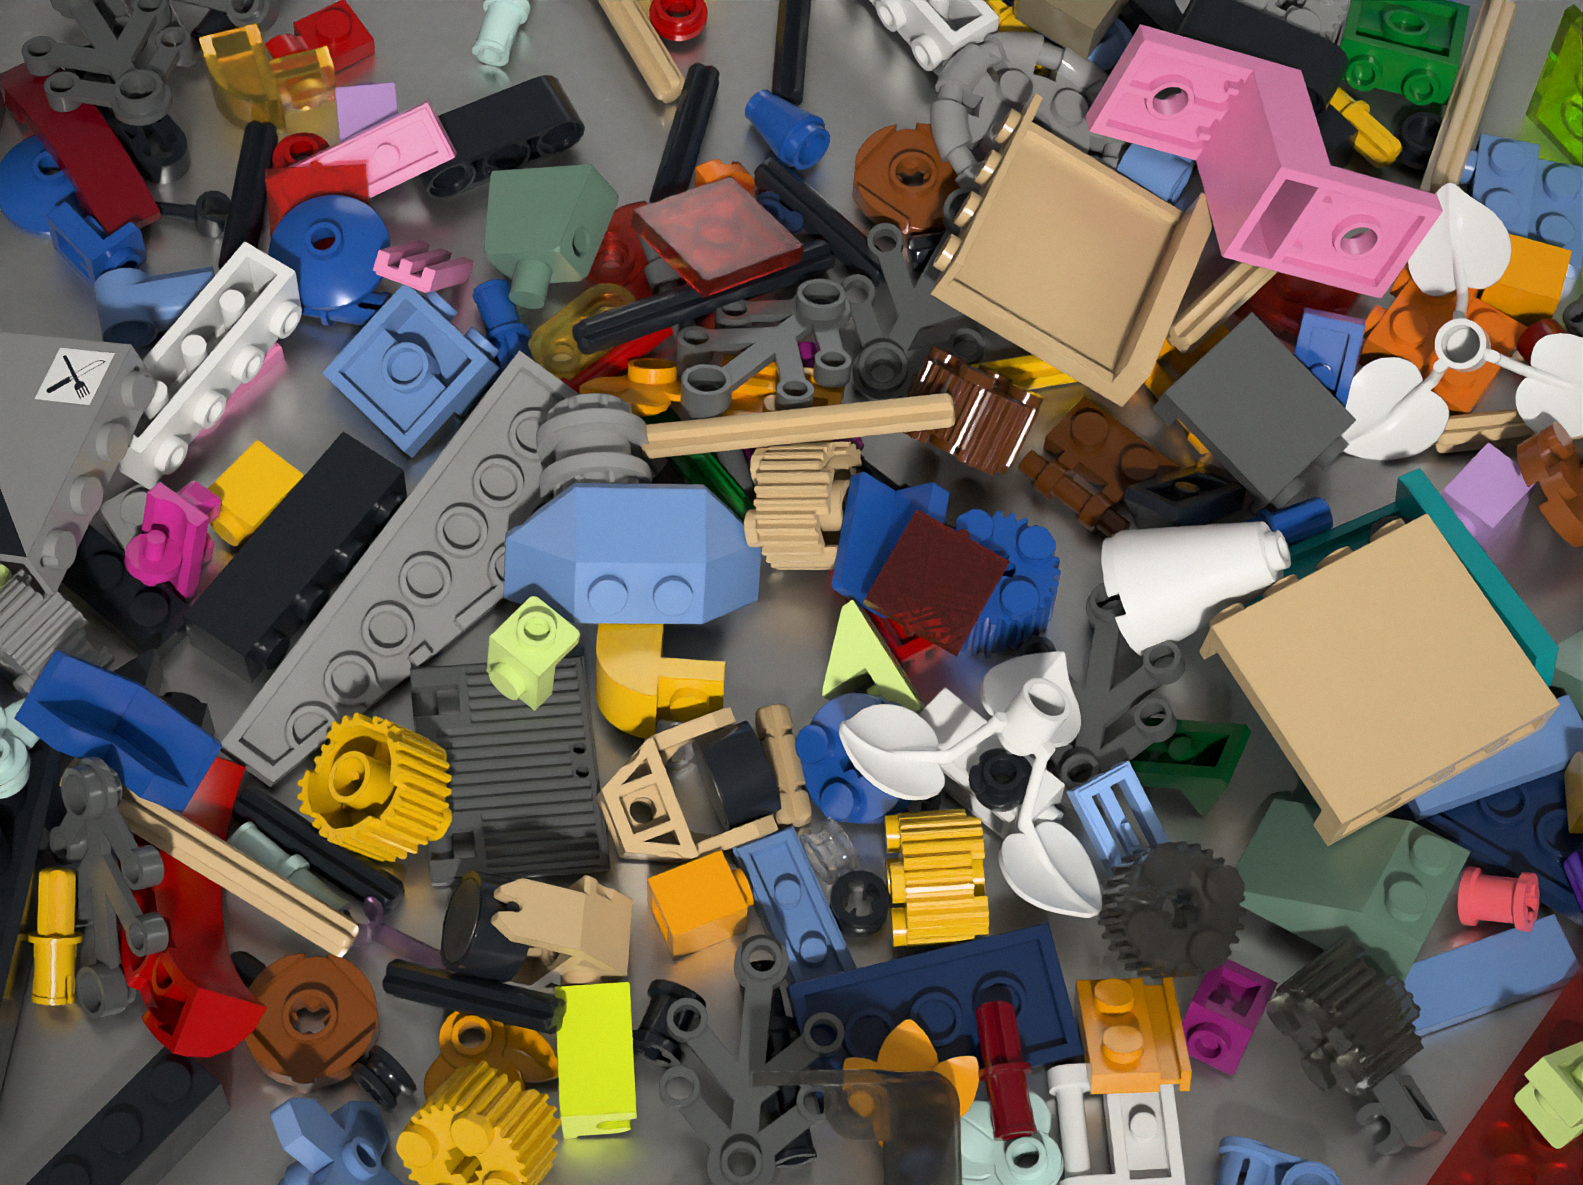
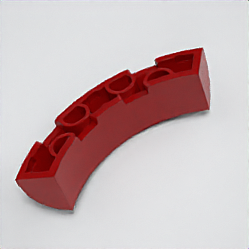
M217 755L183 813H178L226 842L234 801L246 767ZM134 833L133 838L138 847L154 846ZM154 846L160 853L164 865V877L161 884L136 891L130 890L143 914L155 911L163 917L168 929V946L159 953L143 957L136 956L128 945L126 931L116 914L119 951L125 980L129 987L140 991L147 1009L141 1018L162 1045L172 1053L181 1056L209 1058L235 1048L250 1035L258 1025L267 1006L256 999L248 990L231 958L223 922L222 887ZM118 860V867L121 871V862Z

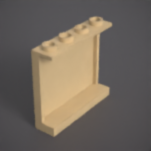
M1035 93L1021 113L1011 108L999 126L993 140L1002 146L999 152L992 149L988 153L973 180L982 186L979 193L971 191L955 216L953 223L962 229L958 237L952 233L948 236L932 266L941 272L930 294L1123 407L1151 375L1213 228L1205 194L1201 192L1184 213L1033 123L1032 120L1043 99L1042 96Z
M1428 513L1407 524L1401 518L1389 522L1371 536V543L1352 552L1349 546L1332 552L1317 565L1316 569L1318 571L1300 580L1295 574L1282 578L1264 592V599L1247 608L1242 603H1236L1225 608L1210 620V630L1199 651L1204 660L1216 653L1219 654L1322 811L1313 825L1327 847L1541 730L1560 706L1558 700Z

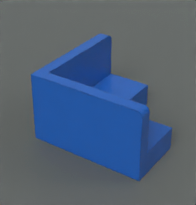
M61 650L53 653L14 718L59 752L78 759L91 756L101 758L109 767L116 771L121 784L137 796L183 813L222 748V743L141 683Z

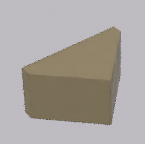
M1015 0L1013 11L1017 20L1059 45L1067 46L1087 60L1129 0Z

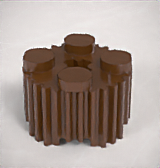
M932 345L907 397L942 393L952 395L955 406V424L949 428L902 433L923 444L926 443L929 436L928 442L956 456V460L967 466L974 467L990 475H993L995 471L1005 474L1008 467H1013L1040 411L1039 408L1044 398L1028 389L1013 384V379L981 364L977 369L965 364L966 360L960 356Z

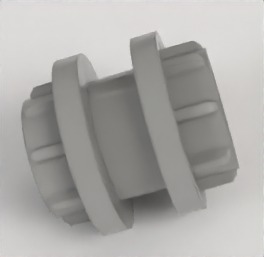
M587 393L566 398L548 411V421L542 424L536 433L537 454L543 462L549 465L542 471L539 477L540 496L545 504L574 483L652 484L649 465L638 458L643 454L641 445L648 444L647 426L640 417L632 414L629 403L609 394Z

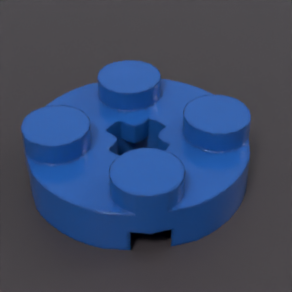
M843 694L826 703L815 714L810 725L803 727L799 731L795 749L798 757L801 759L806 782L805 787L814 803L822 810L825 817L831 821L879 824L884 822V815L902 813L913 801L894 797L869 782L854 768L839 736V725L842 721L851 719L862 709L872 705L893 704L902 706L896 701H888L880 695Z

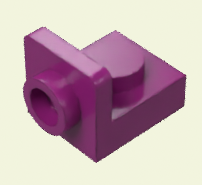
M1216 954L1191 1000L1182 1022L1188 1055L1226 1074H1234L1278 983Z

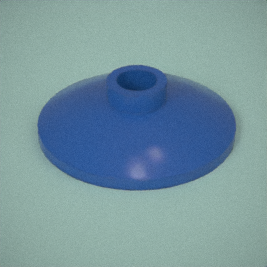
M36 135L18 143L4 156L0 162V209L14 225L30 233L51 236L46 214L65 201L82 218L86 217V214L78 205L75 188ZM60 170L54 175H45L49 171Z
M325 195L309 199L297 205L283 217L271 237L268 255L296 272L301 306L315 310H337L349 307L363 300L381 283L384 277L377 275L376 271H373L379 249L391 247V241L384 222L370 206L348 196ZM328 237L335 238V242L330 248L326 250L315 248L316 244L322 239Z

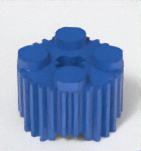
M972 509L959 515L956 520L955 529L949 527L946 530L948 537H942L941 542L967 547L973 551L944 545L940 546L941 549L982 557L981 560L943 551L939 552V554L981 562V565L940 556L938 558L981 568V570L943 562L937 563V568L953 571V574L936 571V574L952 577V580L936 576L935 579L950 582L952 585L934 582L935 586L951 590L933 588L932 593L977 602L974 605L936 596L931 598L976 608L975 611L931 601L930 605L976 615L972 623L969 616L962 615L964 622L968 621L970 627L966 626L948 636L950 639L954 638L957 640L965 635L958 642L959 651L963 652L968 648L971 649V656L976 657L979 652H983L985 659H990L992 653H1005L1006 646H1011L1014 650L1019 649L1020 641L1025 642L1032 638L1033 635L1039 636L1041 632H1046L1048 622L1052 618L1061 570L1058 569L1060 559L1055 557L1056 542L1048 529L1038 525L1029 527L1027 525V518L1024 517L1022 520L1017 521L1014 513H1010L1008 517H1003L1001 511H996L995 516H990L987 511ZM988 558L992 571L995 575L1000 574L996 578L992 575V580L987 582V586H990V589L986 590L989 593L982 604L986 560ZM993 562L1002 566L1003 568H1001L1000 570L994 569L992 567ZM955 569L980 574L978 599L952 593ZM958 573L956 590L962 588L960 585L961 580L964 577H968L973 582L970 590L976 593L977 576ZM934 609L933 614L936 615L944 611ZM947 614L954 629L962 625L958 614ZM946 619L939 621L941 626L949 625Z

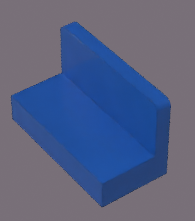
M866 472L853 474L850 480L831 585L833 590L850 600H854L860 606L881 618L892 617L893 615L890 614L888 608L898 605L900 608L897 610L902 611L903 614L908 613L890 574L912 566L922 584V576L917 566L919 565L923 571L924 559L888 571L885 570L891 567L889 563L892 558L894 564L898 565L900 564L899 560H912L921 557V545L926 546L925 540H927V535H920L921 532L930 530L943 533L950 492L934 482L895 491ZM914 520H916L919 538L904 539L905 536L916 535L913 524ZM919 526H931L932 528L919 529ZM930 534L922 603L929 605L931 601H928V598L931 599L932 596L928 594L933 592V587H930V584L934 585L931 579H935L932 573L936 574V570H932V568H937L938 561H933V558H939L934 553L939 554L940 552L934 550V547L940 548L941 546L935 544V541L941 542L942 536ZM907 545L909 557L906 556V551L902 557H899L897 549L900 548V551H902L903 547ZM910 545H917L913 549L918 550L914 554H919V556L912 557ZM911 569L893 575L896 583L899 575L914 577ZM882 575L885 576L887 579V582L884 584L879 582L880 580L884 581ZM901 577L903 582L908 585L907 587L920 595L921 589L916 581L908 577ZM900 582V586L903 589V591L909 596L916 598V596L908 593V591H906L905 588L902 587L903 585ZM889 584L890 587L886 588L887 594H880L878 588ZM874 590L886 613L882 612L878 602L876 601L873 595ZM892 594L896 597V603L894 605H887L884 602V597ZM903 595L910 611L916 612L914 601ZM888 597L886 600L888 603H892L894 598ZM869 598L871 599L874 606L869 604ZM916 600V601H917V604H918V609H917V611H919V610H920L919 600Z

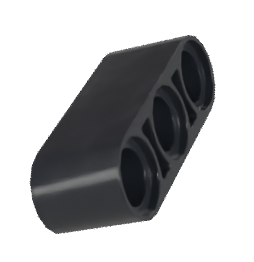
M1190 0L1172 32L1176 35L1301 70L1316 118L1322 116L1349 68V59L1337 44L1235 0Z
M552 75L535 77L439 115L438 117L457 154L455 158L418 176L430 197L434 199L453 197L490 182L492 171L523 169L570 149L584 135L585 127L558 78Z

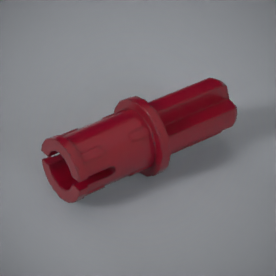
M1003 1000L981 1004L975 1010L984 1069L978 1071V1077L980 1081H985L991 1110L993 1138L995 1141H1008L1021 1137H1030L1032 1134H1037L1027 1074L1032 1072L1031 1063L1023 1062L1014 1007L1008 1001Z

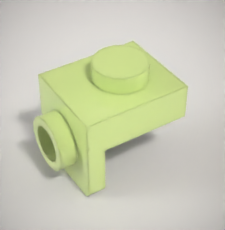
M536 596L529 597L489 636L486 671L489 673L491 682L507 698L511 700L520 698L535 711L552 695L555 667L578 644L580 632Z

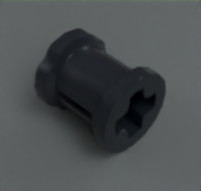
M655 979L651 981L647 990V995L651 1001L638 1030H632L633 1051L636 1056L647 1062L671 1068L682 1065L685 1053L681 1050L683 1043L676 1041L668 1033L666 1016L669 1007L681 998L696 999L702 1003L705 1009L706 1002L695 991L681 984L664 979ZM682 1010L674 1016V1023L678 1029L688 1032L693 1019L699 1017L694 1011Z

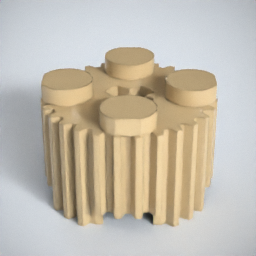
M806 442L757 448L752 454L750 462L751 477L756 485L754 487L756 499H754L753 503L756 509H749L744 520V532L748 546L762 547L761 553L763 556H766V562L771 563V567L776 568V570H834L851 476L856 474V468L852 467L862 466L860 449H856V445L851 444V442Z

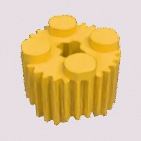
M357 712L354 713L353 718L347 715L343 716L342 723L332 722L331 730L326 738L330 739V744H323L320 747L323 752L322 755L315 756L313 760L316 763V768L312 770L307 769L304 777L297 783V786L302 787V791L297 795V799L303 802L299 811L315 818L312 825L320 829L319 834L327 838V841L381 862L384 860L395 862L396 857L402 860L406 859L407 852L412 854L418 852L419 844L426 846L428 840L437 841L441 839L452 822V812L449 808V803L445 801L446 797L452 794V789L447 788V783L452 780V775L445 773L450 767L449 763L446 762V750L427 737L377 716H374L372 719Z
M964 808L884 815L887 854L898 853V858L885 859L886 886L888 887L892 904L901 903L902 905L899 908H890L893 947L959 944L974 941L975 935H989L988 896H985L983 867L985 852L981 818L966 816Z
M481 1061L477 1066L470 1062L465 1068L462 1066L458 1067L410 1118L411 1120L399 1135L396 1150L403 1160L404 1167L410 1168L412 1171L408 1175L409 1179L417 1181L419 1185H539L554 1165L552 1161L557 1156V1152L553 1149L557 1146L558 1142L553 1136L562 1124L561 1119L553 1116L557 1109L555 1106L547 1104L546 1101L549 1098L547 1093L540 1094L533 1088L523 1091L520 1089L521 1082L518 1080L513 1083L509 1082L507 1074L503 1073L500 1077H496L498 1070L494 1067H489L486 1061Z

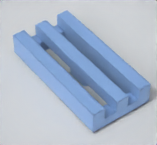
M1121 761L1110 767V770L1105 773H1099L1088 779V782L1076 786L1066 792L1125 909H1134L1188 878L1129 761ZM1117 782L1164 873L1159 878H1156L1130 823H1128L1110 787ZM1094 795L1097 796L1142 885L1139 889L1092 798Z

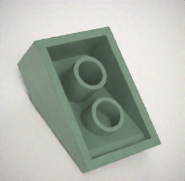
M1274 798L1223 887L1220 896L1400 989L1471 851L1412 821L1384 816L1327 847L1313 825L1322 811L1319 806Z

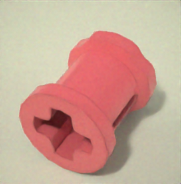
M1466 867L1458 890V915L1462 925L1476 926L1479 920L1512 923L1517 931L1531 932L1537 920L1540 891L1538 877L1535 873L1522 872L1519 878L1485 875L1480 867Z

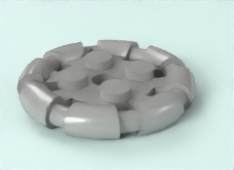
M1023 31L999 32L987 35L980 46L969 43L950 59L940 73L935 85V90L939 96L938 100L931 104L930 109L932 135L942 162L949 161L958 175L955 182L960 188L972 187L978 190L981 189L982 186L973 180L983 161L977 162L971 151L980 145L986 156L992 149L999 152L1002 145L994 141L993 138L1011 108L1021 113L1035 93L1042 96L1043 99L1032 122L1085 154L1088 153L1089 149L1103 154V158L1095 160L1112 170H1117L1122 157L1132 143L1089 131L1086 120L1088 105L1084 98L1086 97L1092 105L1107 81L1108 76L1096 63L1089 59L1085 60L1067 46L1063 47L1060 45L1058 47L1044 42V35ZM1035 64L1051 69L1050 78L1035 75ZM991 66L1000 78L995 83L986 71ZM963 105L974 108L973 114H968Z

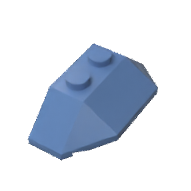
M574 483L538 509L522 525H516L505 534L503 596L505 599L521 605L529 597L536 596L571 623L704 624L758 601L762 547L748 546L744 532V522L705 485Z

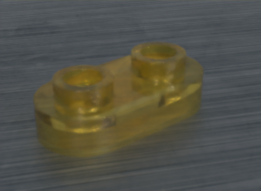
M610 283L598 284L587 289L537 328L530 342L531 359L558 379L566 377L570 380L614 348L611 347L591 355L581 353L578 350L577 341L572 335L573 326L584 318L635 302L634 296L624 287ZM558 354H567L572 357L567 361H555L552 359Z

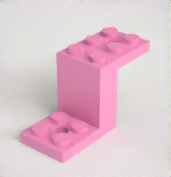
M1139 25L1086 114L1090 132L1196 160L1219 248L1224 258L1381 299L1443 212L1438 195L1331 166L1301 70L1145 25ZM1179 87L1183 89L1180 94L1171 95L1164 100L1154 98L1159 91L1165 88ZM1359 227L1370 228L1368 232L1355 234L1349 239L1343 238L1352 229Z

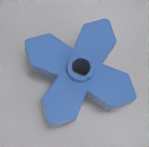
M292 1097L270 1112V1117L282 1148L296 1159L295 1162L287 1167L285 1177L279 1181L278 1185H405L382 1166L381 1156L390 1137L375 1103L349 1101L329 1114L316 1099Z

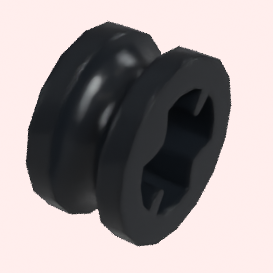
M863 870L851 871L839 877L833 885L829 907L840 931L847 936L856 938L868 937L878 932L887 919L890 903L889 890L884 881L872 872ZM862 892L863 900H866L869 895L873 897L874 901L871 902L869 915L856 916V908H853L850 913L845 910V907L848 906L850 893Z
M374 1045L368 1051L369 1061L366 1064L357 1062L349 1070L361 1089L379 1107L388 1113H393L398 1108L396 1102L398 1096L401 1094L412 1095L417 1090L416 1084L391 1054L382 1047Z

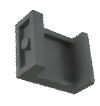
M1253 312L1167 389L1152 408L1168 426H1171L1179 419L1253 496L1254 500L1248 507L1255 514L1257 510L1265 508L1270 502L1278 510L1282 509L1306 486L1299 475L1313 462L1323 470L1350 444L1342 435L1356 421L1349 411Z

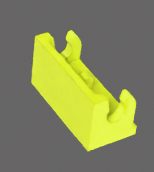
M630 982L556 986L555 996L565 1001L567 1010L563 1017L562 1028L557 1032L560 1119L564 1139L578 1138L577 1136L614 1134L631 1130V1119L637 1118Z

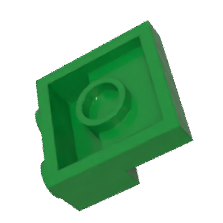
M1351 0L1339 45L1349 59V68L1342 80L1347 81L1352 88L1359 91H1369L1378 88L1402 94L1416 105H1427L1432 102L1447 105L1460 63L1470 6L1447 0Z

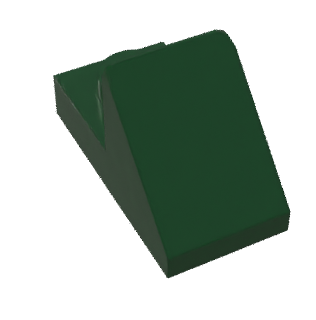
M1149 717L1145 725L1157 726L1165 718ZM1176 719V730L1170 738L1163 742L1152 743L1129 762L1141 786L1180 789L1198 813L1206 816L1228 787L1252 731L1246 724Z

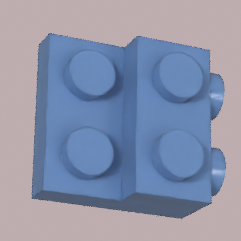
M1480 134L1475 150H1470L1460 180V184L1468 185L1466 194L1493 211L1503 222L1509 234L1571 250L1572 253L1565 278L1576 280L1582 268L1583 167L1538 159L1540 144Z
M402 284L322 374L402 451L413 458L454 412L463 418L490 389L503 370L492 361L500 351L473 326L464 335L450 322L458 314V311L436 291L422 295L414 288Z

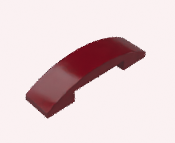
M24 62L0 73V89L5 106L19 125L25 122L29 125L75 188L78 205L86 216L89 215L98 222L107 237L129 222H133L141 229L161 219L160 210L140 173L97 108L92 104L82 103L75 110L57 112L49 106L44 83L51 75L63 72L64 70L61 67L50 75L35 76L27 71Z

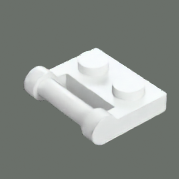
M1086 1064L1059 1065L1047 1071L1049 1093L1056 1096L1064 1162L1065 1179L1059 1185H1186L1173 1084H1161L1159 1092L1103 1094L1112 1174L1092 1175L1083 1093L1090 1091Z

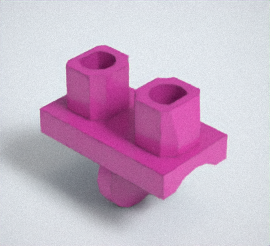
M197 481L189 482L176 493L161 482L147 491L141 534L132 538L126 546L124 564L127 571L147 586L168 582L173 588L175 595L183 602H187L198 591L201 567L212 559L214 543L207 530L208 524L219 517L221 507L219 497Z

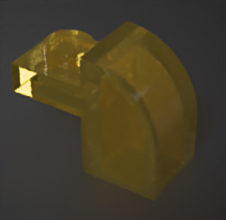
M257 23L199 38L205 73L216 106L230 123L242 130H245V126L250 121L256 120L261 123H273L277 128L276 133L284 134L287 133L284 113L298 109L310 110L319 107L323 103L336 100L335 88L337 87L334 66L327 46L269 61Z

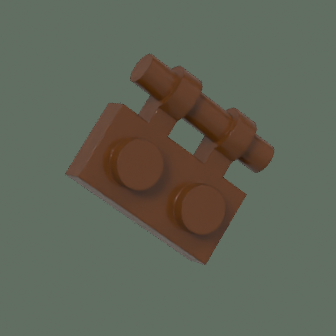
M1084 396L1045 437L1043 449L1057 460L1054 459L1048 462L1034 450H1031L1025 455L1018 466V470L1035 482L1033 486L1035 491L1047 500H1052L1055 497L1079 515L1078 523L1092 533L1100 530L1108 537H1112V534L1118 533L1121 530H1129L1131 526L1130 521L1116 512L1120 507H1123L1130 513L1124 499L1127 486L1181 470L1179 465ZM1078 474L1101 492L1093 495L1073 480L1074 476Z

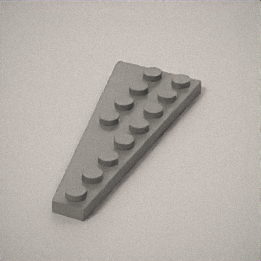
M518 351L221 741L222 748L220 751L236 763L245 766L248 772L269 787H272L330 740L326 736L331 730L332 722L342 723V717L345 715L353 718L354 713L363 714L409 677L410 668H420L505 599L503 596L505 534L516 525H522L538 509L545 505L540 496L539 477L542 471L549 465L543 462L537 454V430L548 421L547 413L550 409L566 398L580 395L523 352ZM643 454L638 457L649 465L652 480L657 477L669 460L666 457L648 459Z

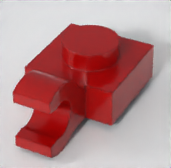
M340 0L293 22L294 35L281 34L265 43L266 50L273 58L267 62V67L278 83L287 82L313 66H316L325 78L375 54L374 38L346 0Z

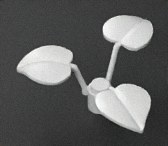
M1453 183L1443 185L1435 193L1438 195L1443 212L1408 260L1410 274L1414 282L1424 293L1429 296L1438 297L1452 293L1455 290L1457 292L1453 320L1445 323L1439 329L1435 338V351L1439 360L1434 363L1432 372L1424 381L1419 369L1412 362L1402 358H1379L1365 365L1354 376L1351 383L1346 409L1356 421L1342 435L1350 444L1343 452L1370 460H1396L1411 457L1430 448L1438 441L1449 421V409L1446 402L1439 395L1432 392L1431 389L1439 383L1445 371L1449 368L1458 372H1472L1482 367L1486 361L1526 377L1517 388L1515 395L1516 407L1525 424L1537 433L1552 423L1557 422L1564 427L1570 438L1582 436L1583 338L1563 333L1544 336L1533 348L1531 366L1491 350V342L1486 331L1466 317L1469 300L1468 288L1486 289L1498 282L1503 276L1511 259L1510 236L1503 222L1493 211L1470 197Z
M1064 651L1023 655L1004 661L991 668L980 683L979 693L984 708L992 718L947 750H938V739L932 727L914 711L903 706L893 704L872 705L862 709L851 719L842 721L839 725V736L853 765L874 786L894 797L905 800H924L938 795L945 785V778L940 765L952 763L995 732H998L999 740L1004 748L1012 754L1018 756L1034 754L1033 768L1017 821V826L1021 833L1008 835L999 847V866L1002 874L1016 894L1038 908L1082 918H1091L1101 912L1102 896L1092 862L1079 840L1059 823L1046 821L1034 827L1032 822V814L1047 761L1055 752V748L1071 743L1081 727L1080 709L1069 680Z

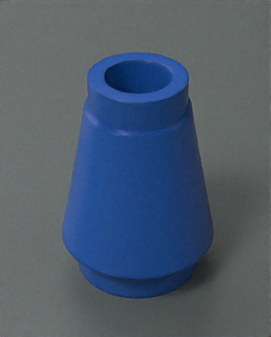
M769 90L757 92L748 101L745 108L746 118L752 122V125L775 155L788 167L795 166L797 169L805 170L814 166L824 156L829 147L830 134L825 129L822 118L774 95Z

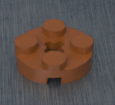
M916 123V129H902L896 131L897 124L873 133L862 144L856 155L852 194L855 203L875 224L890 223L898 227L905 239H909L914 235L944 229V203L953 191L960 189V186L955 182L958 175L949 161L942 162L932 135L931 124ZM917 171L924 174L923 185L917 187L903 184L902 178L899 175L903 172L906 175L912 176Z
M1554 422L1518 444V464L1527 487L1539 482L1547 501L1538 505L1546 520L1567 543L1573 547L1581 548L1583 547V460L1576 453L1572 439L1564 427Z
M305 953L282 957L267 966L254 979L248 989L256 999L267 1006L255 1030L245 1038L248 1051L254 1062L265 1074L279 1083L291 1085L299 1092H316L324 1086L333 1085L351 1075L349 1069L355 1063L364 1064L368 1059V1051L378 1041L381 1032L376 997L369 980L350 961L331 954H327L328 958L320 956L306 957ZM306 1007L310 1012L314 1013L324 1008L328 1011V1014L323 1019L325 1027L317 1033L308 1031L303 1034L295 1030L300 1024L296 1014L298 1010Z

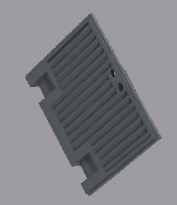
M584 655L564 657L556 665L552 695L535 711L520 698L511 700L504 696L491 682L489 673L486 671L487 663L410 668L415 732L429 738V740L446 750V762L449 763L450 767L445 773L452 775V780L447 783V788L452 789V794L445 799L449 803V808L452 812V822L441 839L437 841L428 840L426 845L431 885L447 886L458 884L467 872L473 870L507 879L610 871L605 819L596 798L601 788ZM457 690L460 713L439 715L437 692ZM576 748H581V749H583L585 752H584V753H583L582 751H575V752H574V749H576ZM473 832L475 857L454 859L453 833Z

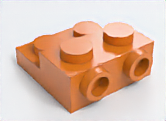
M1407 263L1390 290V295L1396 297L1389 309L1386 310L1376 305L1365 320L1363 339L1366 342L1358 364L1364 367L1379 358H1402L1412 362L1419 369L1424 381L1432 372L1434 363L1439 360L1435 351V338L1439 329L1448 321L1453 320L1457 292L1455 290L1444 296H1429L1421 291L1414 282ZM1468 288L1467 319L1475 322L1486 331L1491 342V350L1511 358L1517 350L1520 336L1528 327L1478 299L1476 296L1479 289ZM1488 361L1482 367L1472 372H1458L1449 368L1431 391L1439 395L1446 402L1449 416L1471 414L1504 368Z

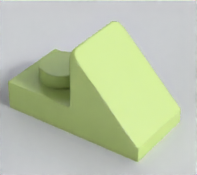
M851 600L841 608L823 684L822 696L830 701L843 694L854 692L873 679L875 684L867 689L868 694L880 695L888 701H896L905 708L919 714L926 707V704L866 610L857 602Z
M1583 1041L1542 1057L1524 1074L1530 1082L1514 1098L1518 1107L1550 1145L1556 1149L1564 1147L1583 1133Z

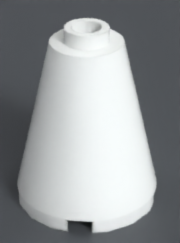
M1263 521L1121 530L1118 533L1112 534V537L1105 538L1102 543L1101 563L1107 596L1120 595L1126 614L1115 617L1127 643L1139 656H1143L1146 648L1166 640L1177 643L1209 625L1210 620L1225 608L1236 603L1244 605L1264 594L1270 586L1284 577L1283 569L1290 568L1291 565L1289 548L1283 534L1279 530L1272 532Z

